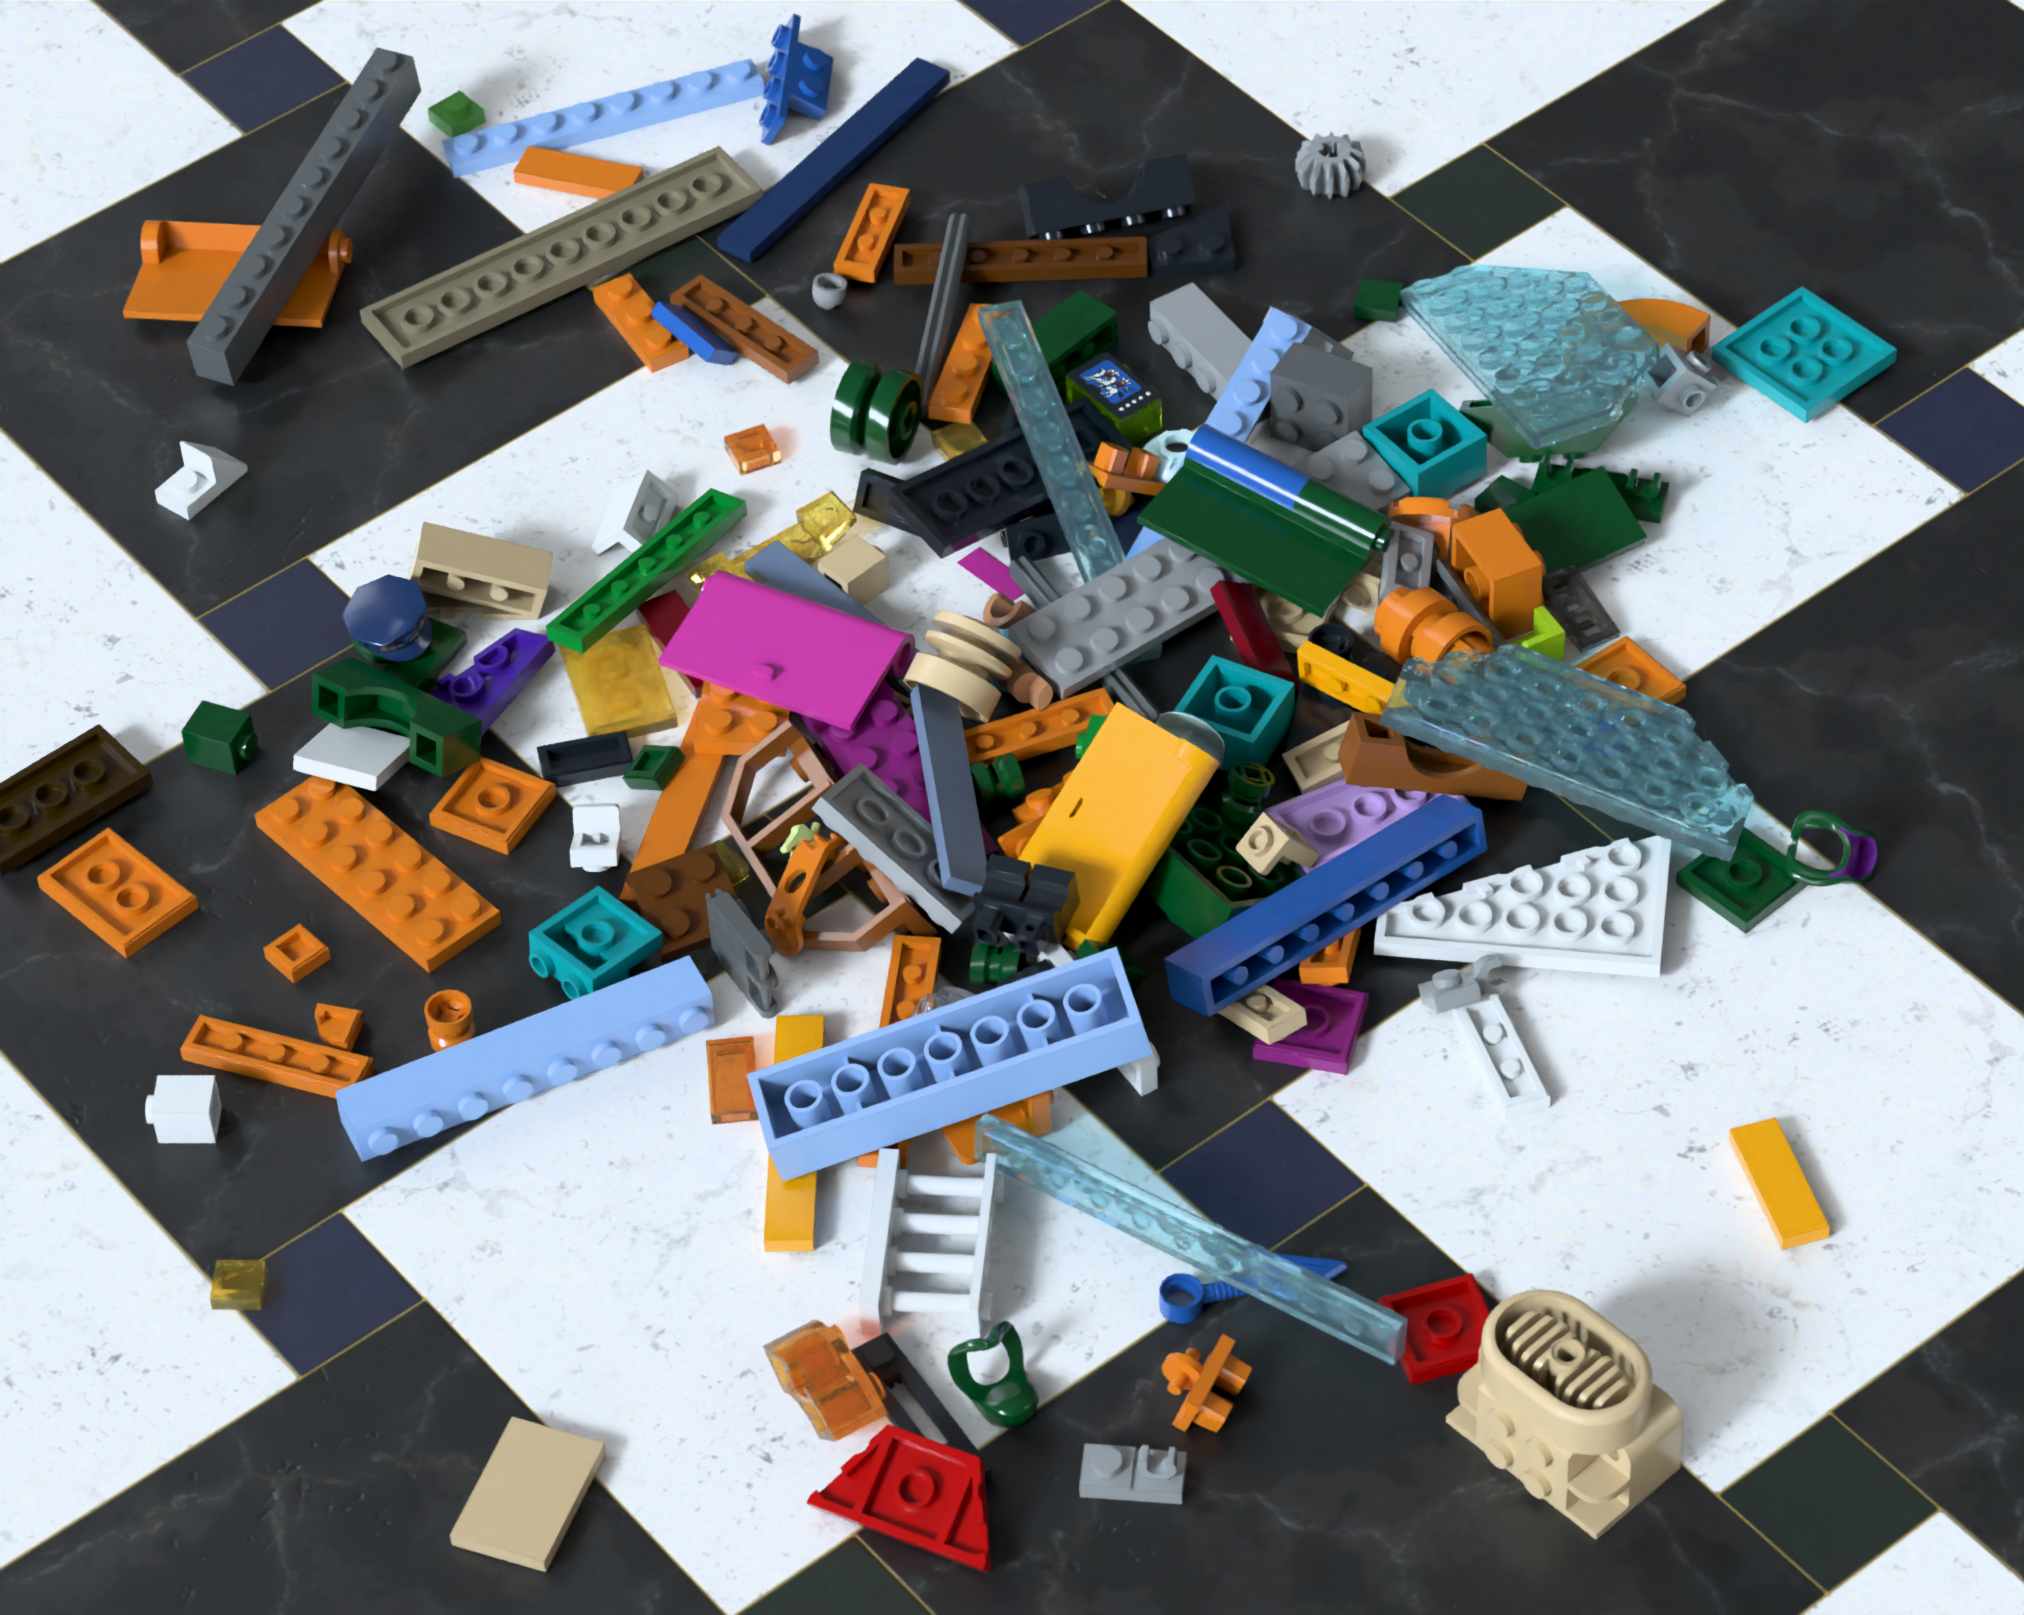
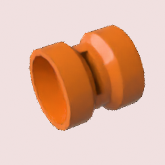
M447 989L435 993L427 1000L424 1012L427 1025L429 1026L428 1034L431 1047L436 1052L477 1037L475 1023L472 1019V1004L470 998L465 993Z

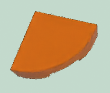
M317 1003L315 1019L322 1042L328 1047L351 1052L364 1023L362 1010Z

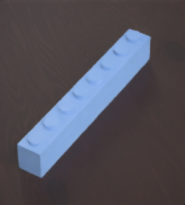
M688 955L335 1091L341 1123L362 1162L379 1155L388 1154L399 1147L434 1136L438 1132L453 1126L478 1119L489 1112L521 1102L543 1091L565 1085L579 1077L600 1069L609 1068L618 1062L646 1051L655 1050L664 1044L690 1034L699 1033L705 1028L716 1025L712 993Z

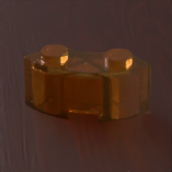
M813 1319L762 1346L783 1392L789 1394L802 1408L819 1439L836 1442L887 1415V1411L882 1403L886 1395L880 1380L873 1372L865 1373L856 1357L850 1351L846 1338L837 1325L834 1324L828 1327L823 1322Z

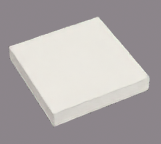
M330 723L294 754L293 769L298 772L376 791L409 761L410 738L364 726L343 729Z

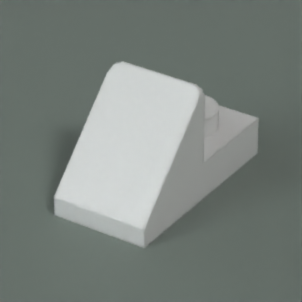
M181 441L180 447L184 467L155 490L157 503L190 520L248 471L247 464L215 447Z

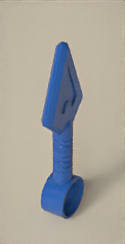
M1270 1252L1257 1272L1248 1276L1202 1284L1193 1275L1175 1273L1166 1277L1159 1287V1311L1167 1320L1181 1324L1196 1320L1202 1313L1203 1304L1215 1302V1300L1220 1301L1221 1299L1226 1300L1227 1298L1245 1296V1294L1263 1293L1290 1305L1347 1270V1263L1342 1260ZM1177 1291H1184L1190 1293L1195 1300L1187 1305H1176L1169 1301L1168 1296Z

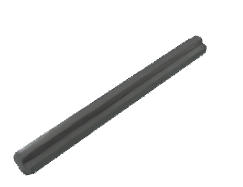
M955 212L948 220L915 373L919 374L923 381L924 401L922 418L929 417L928 404L940 377L972 228L971 217L966 213L959 214Z
M1021 556L1018 560H1013L1009 564L1011 569L1010 577L1038 610L1062 597L1030 558ZM1122 666L1098 679L1116 702L1156 724L1161 712Z

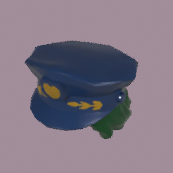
M388 574L356 588L342 614L351 635L350 640L355 645L357 652L374 664L383 665L393 661H410L422 655L431 641V623L425 613L428 605L417 581Z

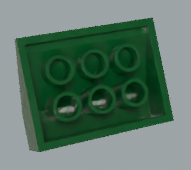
M1211 788L1203 790L1140 890L1143 896L1151 899L1167 914L1171 922L1181 926L1195 940L1306 875L1293 861L1289 865L1278 861L1266 876L1258 873L1236 850L1237 844L1252 825L1240 824L1222 815L1217 808L1219 795Z

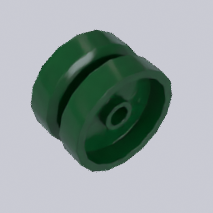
M856 359L852 362L842 376L831 410L830 439L834 449L861 456L867 451L871 460L890 465H898L904 460L917 434L923 410L924 389L920 375L897 368H892L887 372L884 365L862 359Z

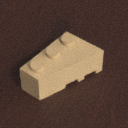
M423 521L406 579L419 583L428 605L426 612H440V619H454L455 612L481 613L482 619L538 620L548 589L553 552Z

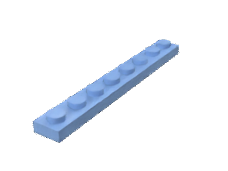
M752 58L717 68L694 72L690 75L668 81L657 82L638 89L619 92L589 102L578 103L559 110L540 113L536 116L510 123H502L480 131L461 134L457 137L442 140V150L454 178L520 161L528 146L557 151L763 96L765 85Z
M1273 307L1205 423L1246 443L1271 401L1270 373L1294 341L1301 344L1305 343L1312 326ZM1183 459V461L1181 462V464H1180L1179 468L1177 469L1176 473H1177L1178 470L1183 466L1184 459ZM1143 527L1124 561L1166 537Z

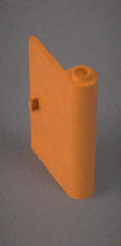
M146 220L141 232L143 264L123 309L124 318L200 321L261 225ZM343 229L332 230L273 325L322 327L344 265L352 260V239L346 238Z

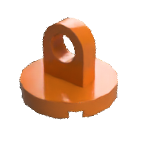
M1406 497L1399 500V504L1395 501L1389 504L1388 517L1392 521L1433 533V544L1439 547L1438 559L1451 564L1452 525L1477 516V511L1464 503L1460 505V511L1451 509V502L1441 498Z

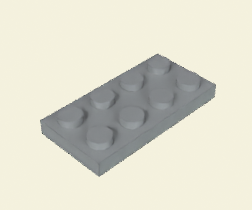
M861 762L825 792L811 808L822 818L828 828L838 832L857 849L859 855L864 860L874 864L892 880L894 886L900 892L910 896L928 913L929 917L936 924L943 926L951 934L976 912L972 896L943 888L932 825Z

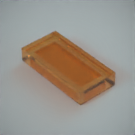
M754 1037L706 1040L712 1125L759 1120L747 1074L756 1071Z

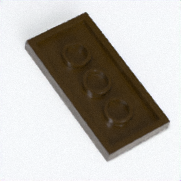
M98 724L0 783V875L4 876L152 786L151 772Z

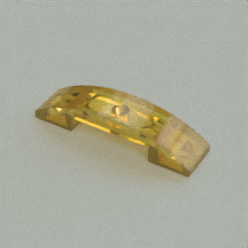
M830 491L796 510L797 523L731 560L720 552L685 571V578L699 593H701V588L706 578L713 576L718 570L753 580L745 573L744 562L776 540L811 565L848 533L857 522L856 515L833 491Z

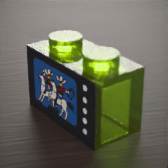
M1107 351L1066 374L1067 405L1086 396L1132 445L1162 428V399L1158 391L1144 383L1133 374L1126 364L1120 363Z

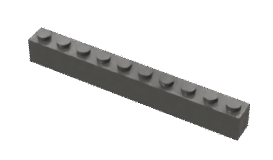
M376 47L187 340L197 376L233 386L236 384L332 230L339 222L421 93L413 56Z

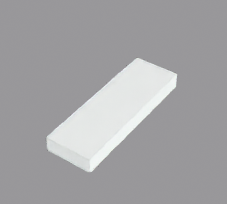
M1494 993L1483 996L1480 1001L1453 1009V1017L1504 1120L1550 1108V1095L1499 994Z

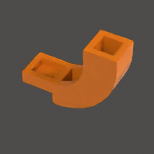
M1653 298L1624 300L1598 308L1576 323V342L1570 346L1564 358L1566 387L1582 392L1610 363L1631 356L1654 357L1667 342L1687 353L1694 350L1702 354L1709 347L1711 315L1686 304Z

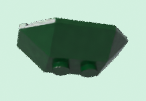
M1638 387L1464 400L1459 412L1487 434V441L1507 458L1519 457V462L1535 463L1542 461L1545 455L1562 454L1563 459L1577 460L1588 457L1589 452L1596 451L1634 408L1638 399Z

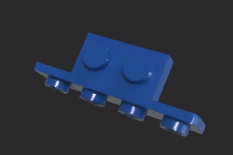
M796 14L791 16L786 25L780 24L777 27L771 40V46L775 47V51L767 66V72L771 74V77L763 92V99L767 100V104L759 119V125L763 127L761 143L768 146L785 123L788 107L818 121L827 109L834 58L817 48H812L798 41L801 16Z

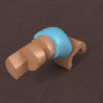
M995 593L985 605L983 620L1009 639L1007 637L1009 627L1036 612V610L1023 600L1015 603L1003 593ZM1021 654L1016 664L1003 662L1012 671L1009 680L988 677L998 690L1010 693L1022 703H1030L1037 711L1045 709L1052 700V687L1031 668V664L1023 654Z

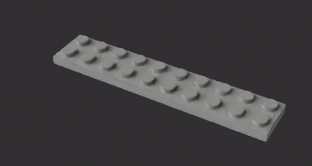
M1356 430L1291 466L1382 514L1389 511V504L1392 501L1399 504V500L1409 497L1411 489ZM1165 538L1011 625L1007 637L1022 650L1023 656L1063 700L1216 612L1218 607L1211 595L1210 589L1218 580L1251 584L1253 589L1259 586Z

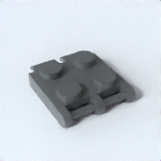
M720 889L714 890V898H711L710 893H706L711 946L718 956V962L761 1017L767 1019L775 1017L778 1013L777 1002L771 995V989L778 986L779 983L774 968L768 962L771 956L775 954V948L770 936L764 929L758 930L754 926L748 909L740 899L734 900L727 891L723 892Z

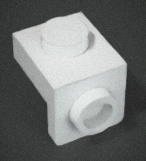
M617 803L574 805V836L570 847L571 867H583L585 871L601 872L608 870L611 866H618L622 848L619 805Z

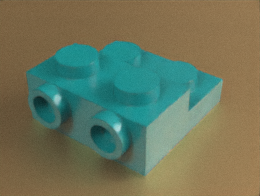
M597 886L529 932V961L533 970L540 977L547 978L549 975H552L558 979L565 994L571 1000L629 979L628 970L663 946V933L600 886Z

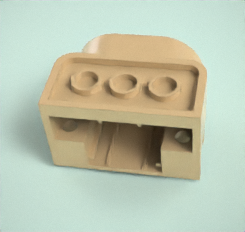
M1529 1290L1505 1299L1493 1309L1483 1327L1479 1348V1362L1459 1380L1457 1395L1460 1405L1446 1416V1422L1484 1451L1488 1459L1496 1467L1508 1470L1522 1481L1525 1488L1534 1497L1545 1499L1597 1540L1680 1469L1683 1415L1675 1401L1653 1383L1650 1361L1639 1344L1580 1299L1555 1290Z

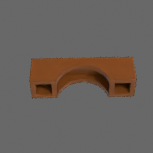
M1360 712L1352 713L1338 752L1347 785L1522 801L1538 760L1528 729L1484 725L1474 736L1458 745L1433 749L1418 746L1406 739L1401 732L1397 716Z

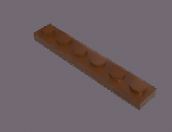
M1144 236L968 242L960 284L1147 277V239ZM943 243L894 244L895 285L935 284Z

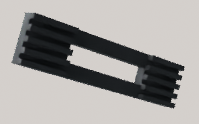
M888 1332L844 1353L847 1369L868 1397L874 1399L893 1426L925 1437L889 1390L895 1387V1382H898L899 1385L904 1383L948 1441L944 1445L981 1458L985 1463L986 1482L992 1481V1470L989 1464Z

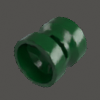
M1012 752L997 756L992 763L985 764L979 761L970 764L975 798L979 809L994 805L996 800L1002 797L1014 799L1025 795L1023 775L1018 761Z
M1244 760L1236 761L1230 768L1227 777L1229 786L1221 791L1217 801V808L1226 818L1240 824L1251 825L1263 813V798L1270 795L1275 783V777L1267 768L1260 764Z
M975 941L970 962L971 984L986 986L990 982L1001 981L1026 968L1027 954L1016 949L1014 942H1010L1005 947H1002V945L995 944L990 946Z

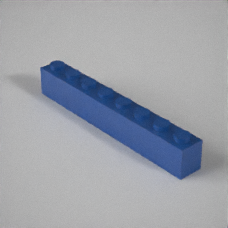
M1442 794L1164 958L1171 999L1210 1017L1487 851L1482 810Z

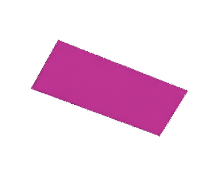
M980 547L957 562L995 591L1003 593L1012 601L1024 594L1010 577L1011 569Z

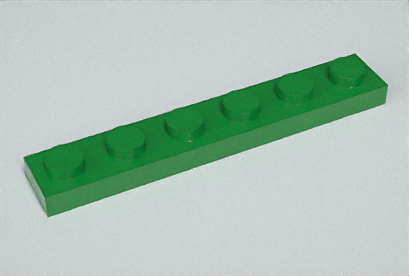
M710 488L547 624L548 640L582 654L585 653L747 516L746 501Z

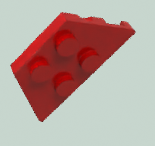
M887 1424L869 1441L868 1447L863 1452L854 1454L840 1467L842 1472L821 1492L815 1490L808 1497L806 1503L816 1510L987 1574L991 1568L985 1463L977 1456Z

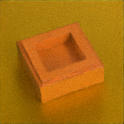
M301 923L263 948L265 959L294 984L331 959L329 948Z

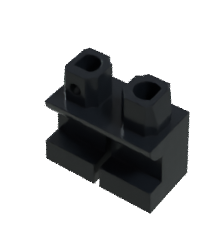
M991 854L985 867L987 878L980 893L976 892L973 895L976 911L973 923L975 940L981 944L994 946L999 943L1003 932L1015 935L1014 943L1016 949L1024 954L1038 956L1047 942L1058 945L1080 904L1075 872L1035 864L1032 869L1031 862Z

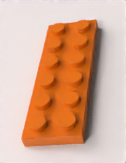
M313 775L255 814L256 824L259 829L428 973H431L502 924L500 911L348 784Z

